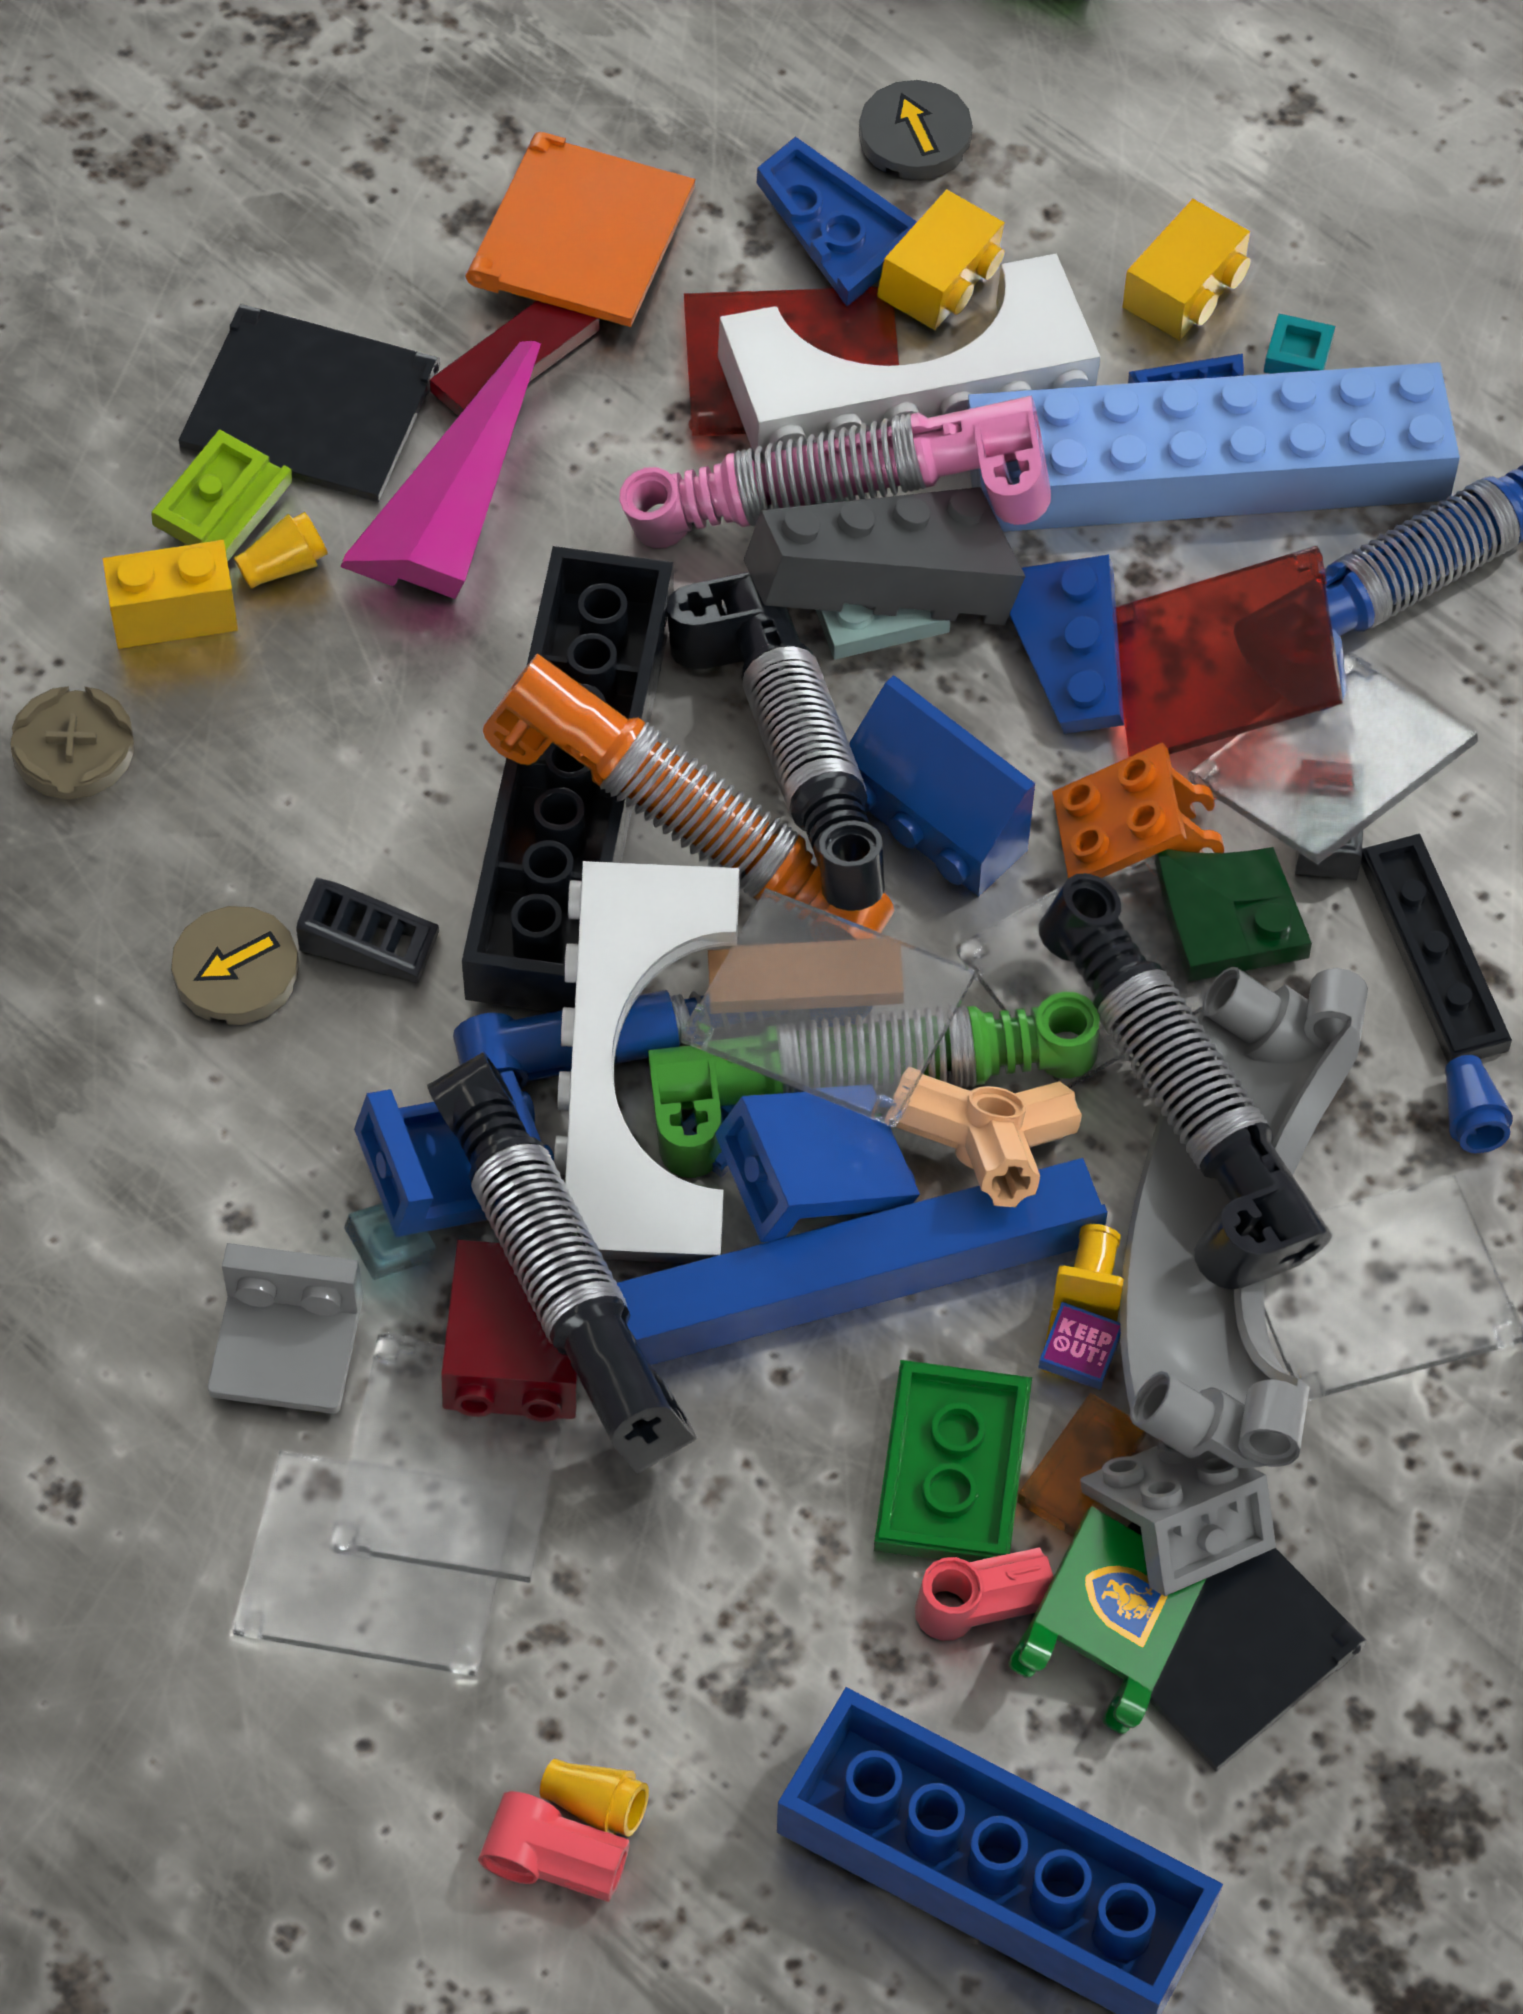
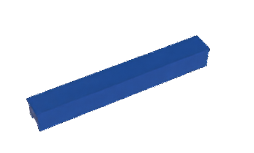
M1079 1158L1038 1169L1040 1181L1036 1194L1024 1198L1016 1207L994 1206L989 1194L981 1191L980 1186H975L617 1283V1286L620 1287L631 1315L627 1326L633 1333L645 1359L650 1365L1077 1250L1080 1228L1087 1224L1106 1226L1108 1211L1105 1204L1101 1205L1084 1158Z

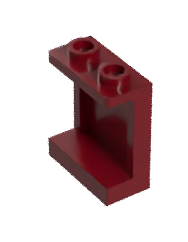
M457 1240L441 1372L443 1409L458 1411L471 1417H482L489 1414L526 1416L531 1420L540 1422L553 1421L557 1418L574 1419L577 1410L578 1374L572 1368L569 1357L560 1354L557 1348L549 1343L542 1329L541 1322L538 1321L536 1312L533 1311L532 1305L528 1301L527 1295L524 1293L522 1285L519 1283L517 1275H515L513 1267L510 1265L508 1257L505 1256L500 1243Z

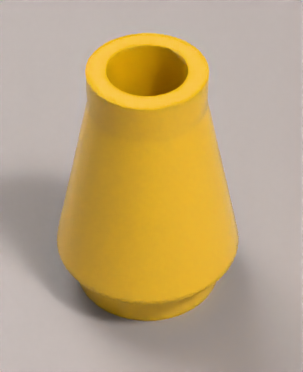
M303 512L294 518L287 514L246 551L235 556L234 560L250 589H253L262 583L318 567L316 560L327 555L328 551L306 512Z
M555 1758L548 1764L540 1784V1797L557 1804L593 1828L614 1835L618 1833L629 1837L637 1830L643 1819L649 1798V1787L647 1783L636 1780V1774L632 1770L567 1763Z

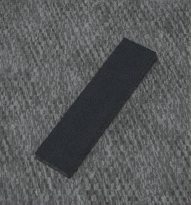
M1421 834L1362 848L1361 866L1447 1063L1463 1055H1474L1482 1059L1508 1052L1512 1039Z

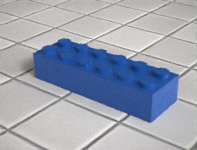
M845 1687L778 1801V1834L1116 2014L1163 2013L1215 1915L1223 1883L848 1687Z

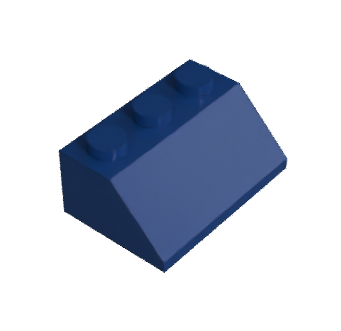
M893 675L883 685L849 742L866 787L868 798L865 812L869 811L887 825L894 838L903 846L910 849L915 847L932 860L938 871L949 882L955 885L962 884L979 897L1028 851L1035 783Z

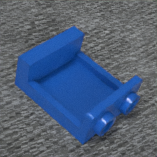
M512 1070L500 1072L515 1100L517 1107L514 1109H516L520 1121L524 1124L527 1134L541 1141L534 1124L535 1110L530 1095L526 1091H521ZM391 1089L367 1093L354 1130L395 1237L487 1220L485 1212L476 1199L468 1177L471 1164L458 1138L447 1125L436 1104L429 1102L398 1108ZM544 1144L545 1149L548 1150L549 1155H551V1158L554 1161V1154L549 1145Z
M872 1087L742 1096L715 1132L717 1141L761 1243L785 1238L801 1218L869 1212L874 1214L912 1204L920 1195L915 1184L914 1175L906 1164L891 1130L890 1121L884 1114Z

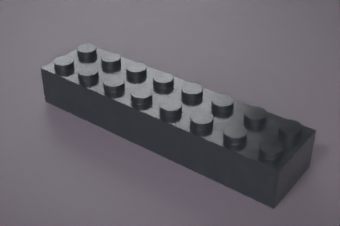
M553 546L527 665L538 653L627 719L639 717L645 723L649 722L650 725L669 631L667 605L669 596L674 592L673 562ZM553 742L538 760L530 765L519 764L506 758L462 957L465 1000L546 1012L563 1010V1007L575 1008L576 983L565 982L566 945L578 944L580 919L568 918L570 880L582 881L583 861L622 863L633 806L626 808L625 801L627 797L622 801H617V796L611 797L610 792L606 793L605 789H601L600 786L593 782L590 769Z

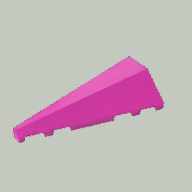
M536 341L519 342L347 551L340 567L393 587L398 578L456 599L469 571L541 343Z

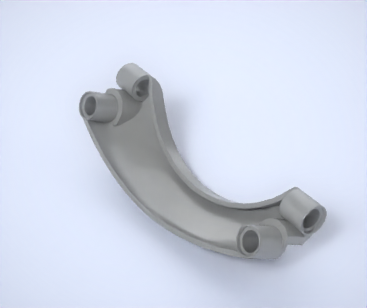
M1230 967L1224 970L1209 987L1204 997L1202 1011L1198 1017V1024L1203 1025L1205 1034L1210 1036L1211 1043L1216 1044L1217 1052L1222 1053L1223 1061L1228 1062L1229 1070L1234 1071L1235 1079L1241 1081L1242 1089L1247 1090L1248 1098L1253 1099L1254 1107L1259 1108L1261 1114L1264 1115V1119L1267 1120L1273 1134L1271 1144L1293 1175L1319 1121L1358 1057L1368 987L1365 980L1350 970L1340 968L1326 969L1317 973L1312 978L1309 999H1306L1287 985H1283L1273 992L1237 967ZM1160 1113L1133 1205L1122 1275L1124 1283L1120 1305L1121 1354L1127 1398L1131 1410L1130 1419L1133 1425L1188 1458H1194L1208 1450L1236 1468L1286 1466L1299 1458L1310 1387L1299 1378L1288 1375L1274 1355L1265 1320V1279L1243 1288L1231 1290L1215 1285L1207 1280L1199 1271L1194 1256L1196 1244L1225 1205L1231 1201L1216 1179L1205 1177L1201 1170L1197 1169V1165L1194 1164L1193 1159L1186 1152L1187 1144L1180 1143V1135L1174 1134L1173 1125H1168V1116H1162ZM1250 1231V1233H1249L1248 1235H1250V1236H1251L1252 1238H1254V1240H1255V1239H1256L1255 1236H1254L1253 1233Z

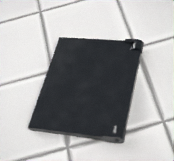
M240 304L230 324V331L179 437V446L201 452L220 429L269 456V462L280 468L284 465L292 470V478L379 502L424 399L430 392L429 379L439 371L440 358Z
M1134 1522L1127 1526L1142 1536L1141 1526ZM1274 1548L1206 1578L1153 1688L1149 1702L1217 1772L1334 1671H1338L1356 1654L1360 1653L1367 1640Z

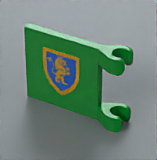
M1091 1506L1087 1509L1029 1627L1014 1649L1008 1662L1009 1667L1024 1678H1031L1035 1672H1039L1046 1667L1054 1650L1056 1640L1060 1641L1124 1679L1102 1719L1108 1728L1119 1734H1125L1130 1728H1135L1141 1723L1147 1711L1153 1688L1206 1579L1167 1596L1149 1587L1142 1536Z

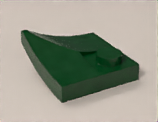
M1274 847L1229 853H1196L1167 849L1155 855V867L1163 902L1188 982L1217 977L1230 967H1237L1241 971L1308 959L1310 957L1312 942Z

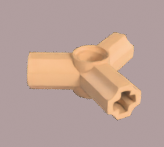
M910 1069L901 1079L889 1115L891 1126L955 1148V1154L959 1161L974 1169L981 1191L989 1194L994 1206L1016 1207L1024 1198L1036 1194L1040 1173L1030 1148L1077 1133L1082 1113L1075 1101V1092L1061 1081L1018 1093L992 1086L978 1087L969 1091Z

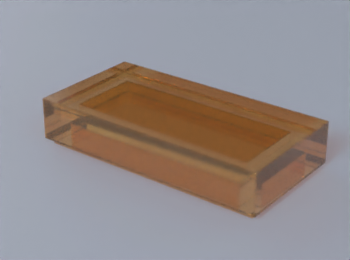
M1090 1392L1018 1493L1017 1503L1074 1537L1087 1509L1091 1506L1095 1508L1099 1503L1082 1493L1080 1479L1101 1470L1103 1465L1109 1460L1118 1457H1131L1145 1438L1146 1432L1133 1425L1129 1415Z

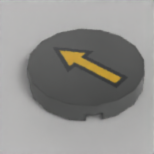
M922 80L895 82L877 90L864 104L859 119L861 148L870 162L886 172V167L890 170L898 171L899 178L909 180L936 178L955 169L963 160V154L967 149L969 150L972 140L973 125L970 111L958 94L940 84Z

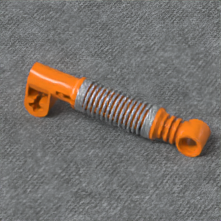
M538 653L517 677L484 724L483 733L491 747L502 756L519 764L530 765L536 762L553 742L590 769L593 782L600 786L601 789H605L606 793L610 792L611 797L617 796V801H622L627 797L625 801L626 808L636 804V815L645 811V821H650L654 818V828L663 825V835L672 832V841H677L681 838V848L690 845V854L699 852L700 861L708 859L709 867L718 865L717 867L739 868L740 890L744 889V894L749 893V897H753L758 902L771 901L775 905H778L783 900L785 901L783 910L791 914L796 909L798 913L795 918L803 924L807 919H810L808 928L810 929V937L814 944L877 941L895 912L892 901L885 893H883L877 903L863 910L847 911L829 904L822 895L820 868L817 861L814 864L811 862L813 853L807 850L806 841L803 836L798 834L797 831H793L792 827H787V823L779 826L780 818H775L768 826L771 817L770 811L760 816L762 806L757 805L752 810L750 808L753 804L752 798H748L744 803L741 802L744 797L743 791L738 792L734 797L732 795L735 789L734 785H729L726 790L723 789L725 778H720L717 783L714 782L716 771L711 772L708 776L704 775L707 771V764L702 765L697 770L695 767L698 764V759L693 758L690 763L686 762L689 757L688 751L683 752L679 757L677 755L680 750L679 745H674L671 750L667 748L671 743L670 738H665L660 743L658 740L661 737V731L654 730V726L649 727V722L645 723L639 717L627 719Z

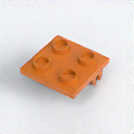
M1163 742L1052 791L1068 878L1075 874L1084 873L1103 878L1167 849L1204 853L1202 849L1208 847L1214 853H1224L1225 851L1222 836L1218 832L1202 830L1190 820L1196 818L1195 808L1192 804L1194 802L1202 803L1207 811L1214 809L1215 802L1212 790L1205 785H1193L1173 769L1168 748Z

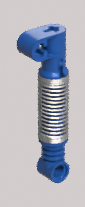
M1523 465L1499 478L1486 476L1481 480H1476V482L1467 485L1463 491H1457L1454 496H1448L1445 501L1440 500L1437 505H1431L1428 510H1423L1420 515H1414L1411 520H1405L1402 525H1396L1393 530H1388L1385 535H1379L1376 540H1370L1367 545L1362 544L1358 550L1353 549L1350 554H1345L1336 559L1325 568L1322 578L1240 623L1236 627V638L1238 646L1249 666L1288 702L1301 710L1315 712L1335 707L1344 699L1347 693L1342 635L1351 630L1365 632L1370 628L1378 626L1380 623L1387 621L1390 616H1396L1399 611H1404L1408 606H1413L1417 601H1422L1425 596H1431L1434 591H1439L1443 586H1448L1460 577H1465L1468 572H1473L1477 567H1482L1486 562H1491L1494 557H1499L1501 554H1505L1522 543Z

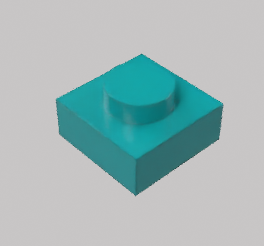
M1278 313L1263 372L1275 374L1325 370L1336 326Z

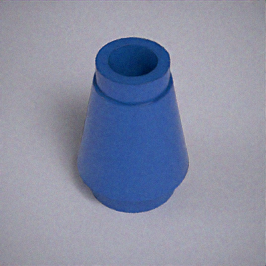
M1463 1055L1451 1060L1445 1067L1451 1137L1460 1143L1463 1150L1470 1153H1486L1501 1147L1510 1137L1513 1115L1487 1070L1484 1068L1482 1060L1474 1055Z

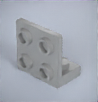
M227 1243L222 1271L228 1297L208 1382L209 1395L218 1399L330 1414L338 1413L342 1403L363 1301L359 1261Z
M1159 1441L1157 1446L1134 1456L1118 1457L1109 1460L1103 1465L1101 1470L1080 1479L1083 1494L1141 1526L1149 1587L1164 1596L1276 1548L1266 1474L1253 1467L1236 1468L1208 1450L1199 1456L1188 1458Z

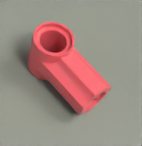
M1039 1547L974 1562H968L957 1557L937 1560L925 1571L915 1605L916 1621L921 1630L928 1636L940 1641H953L963 1637L972 1626L1036 1613L1054 1577L1048 1557L1042 1553ZM948 1591L959 1596L964 1604L958 1607H948L937 1601L933 1594Z
M509 1791L505 1792L502 1796L478 1861L488 1871L509 1881L533 1884L539 1878L610 1902L623 1874L630 1846L629 1839L563 1818L558 1809L543 1799L522 1792Z

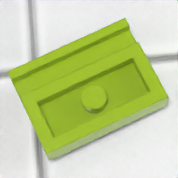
M219 429L151 511L152 525L187 545L224 540L228 562L292 483V470L285 465L280 468L269 462V456Z

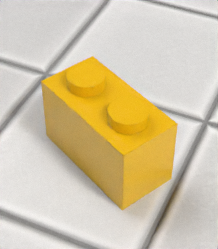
M946 189L884 258L877 297L936 330L950 313L955 315L961 313L972 296L974 286L981 278L989 280L999 268L1005 250L1000 247L1005 222Z
M1192 198L1127 270L1122 308L1180 341L1195 323L1203 325L1209 319L1217 305L1219 296L1227 287L1235 289L1246 276L1251 263V259L1247 257L1250 231Z
M224 540L102 558L118 649L238 631Z

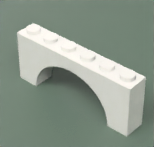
M1057 253L1001 264L996 300L999 313L992 324L983 334L962 349L922 363L895 366L870 365L832 356L815 348L799 337L782 318L777 306L721 316L719 321L718 359L751 448L754 452L759 445L766 449L769 443L776 448L779 441L786 445L789 439H793L797 443L801 436L807 441L811 434L818 439L821 432L828 436L831 430H835L839 435V431L843 427L848 432L853 425L857 426L860 430L863 423L871 427L873 421H877L881 426V422L885 418L892 424V419L895 416L900 417L902 414L906 416L908 413L920 412L927 418L967 410L968 394L1096 386L1101 356Z
M583 861L582 881L570 880L568 918L580 919L578 944L566 945L565 982L576 983L575 1008L563 1007L561 1046L573 1047L571 1072L560 1071L558 1081V1110L569 1111L568 1136H556L554 1163L560 1175H566L565 1186L569 1190L575 1206L578 1207L580 1215L583 1216L584 1223L588 1226L589 1233L592 1234L594 1242L597 1244L604 1260L692 1263L722 1255L724 1190L698 1186L676 1177L652 1160L640 1147L626 1125L618 1106L614 1086V1063L616 1048L625 1019L642 990L654 977L675 961L691 953L706 948L737 945L740 890L739 868Z

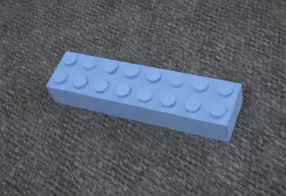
M1440 362L968 394L967 409L1031 395L1036 407L1051 488V502L1046 512L1040 518L1023 525H1013L1004 522L995 514L981 475V469L970 470L972 488L981 487L1003 532L1445 501L1448 496L1452 495L1460 459ZM1007 462L1006 465L1013 485L1019 483L1021 471L1018 462Z

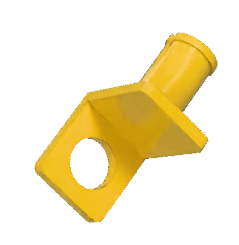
M1087 1224L1080 1228L1079 1245L1074 1266L1061 1265L1058 1267L1053 1306L1045 1344L1062 1302L1117 1321L1124 1279L1120 1276L1112 1275L1116 1251L1121 1239V1235L1115 1229L1101 1224Z

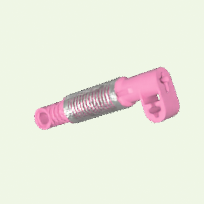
M1031 395L927 418L920 412L908 413L906 416L902 414L900 417L895 416L892 419V424L885 418L881 422V426L877 421H873L871 427L863 423L860 430L855 425L850 428L849 432L843 427L839 431V435L835 430H831L828 436L821 432L818 439L811 434L807 441L802 436L799 437L797 443L793 439H789L786 445L779 441L776 448L769 443L766 449L759 445L755 452L751 448H748V450L743 449L741 452L738 450L727 454L722 463L715 464L713 473H711L708 466L699 468V476L696 475L694 469L685 471L684 479H682L679 472L670 474L668 471L658 467L643 468L635 471L625 480L620 489L619 501L636 537L644 545L652 548H667L677 544L685 537L686 533L692 530V523L695 524L697 529H702L706 527V520L709 519L710 524L716 526L721 524V517L723 516L726 523L735 522L741 527L755 526L761 510L772 509L771 504L773 509L824 504V502L834 503L836 499L838 502L846 501L845 497H848L849 501L856 500V495L862 500L867 499L866 493L868 492L871 498H876L878 490L882 497H886L888 494L887 488H890L891 493L896 496L898 486H901L904 493H907L908 490L913 492L914 489L918 491L920 488L924 490L927 487L934 486L940 477L975 469H981V475L995 514L1004 522L1013 525H1023L1037 520L1046 512L1051 502V488L1039 420ZM760 453L765 463H760ZM1017 461L1021 471L1020 482L1013 485L1006 463ZM664 504L658 510L647 512L652 506Z

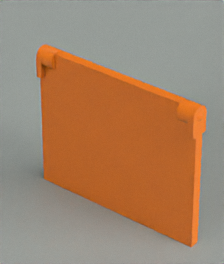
M536 132L475 258H473L465 276L466 280L474 287L494 293H499L502 290L631 327L695 188L696 179L566 143V138Z

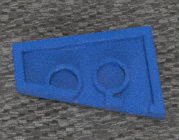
M796 136L757 168V185L846 306H849L881 278L884 258L917 223L913 218Z
M1109 554L1023 567L1025 579L1009 615L1063 733L1068 734L1124 726L1114 570Z

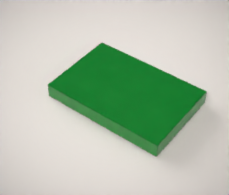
M900 1360L874 1551L936 1560L957 1557L968 1562L1010 1554L1033 1377Z

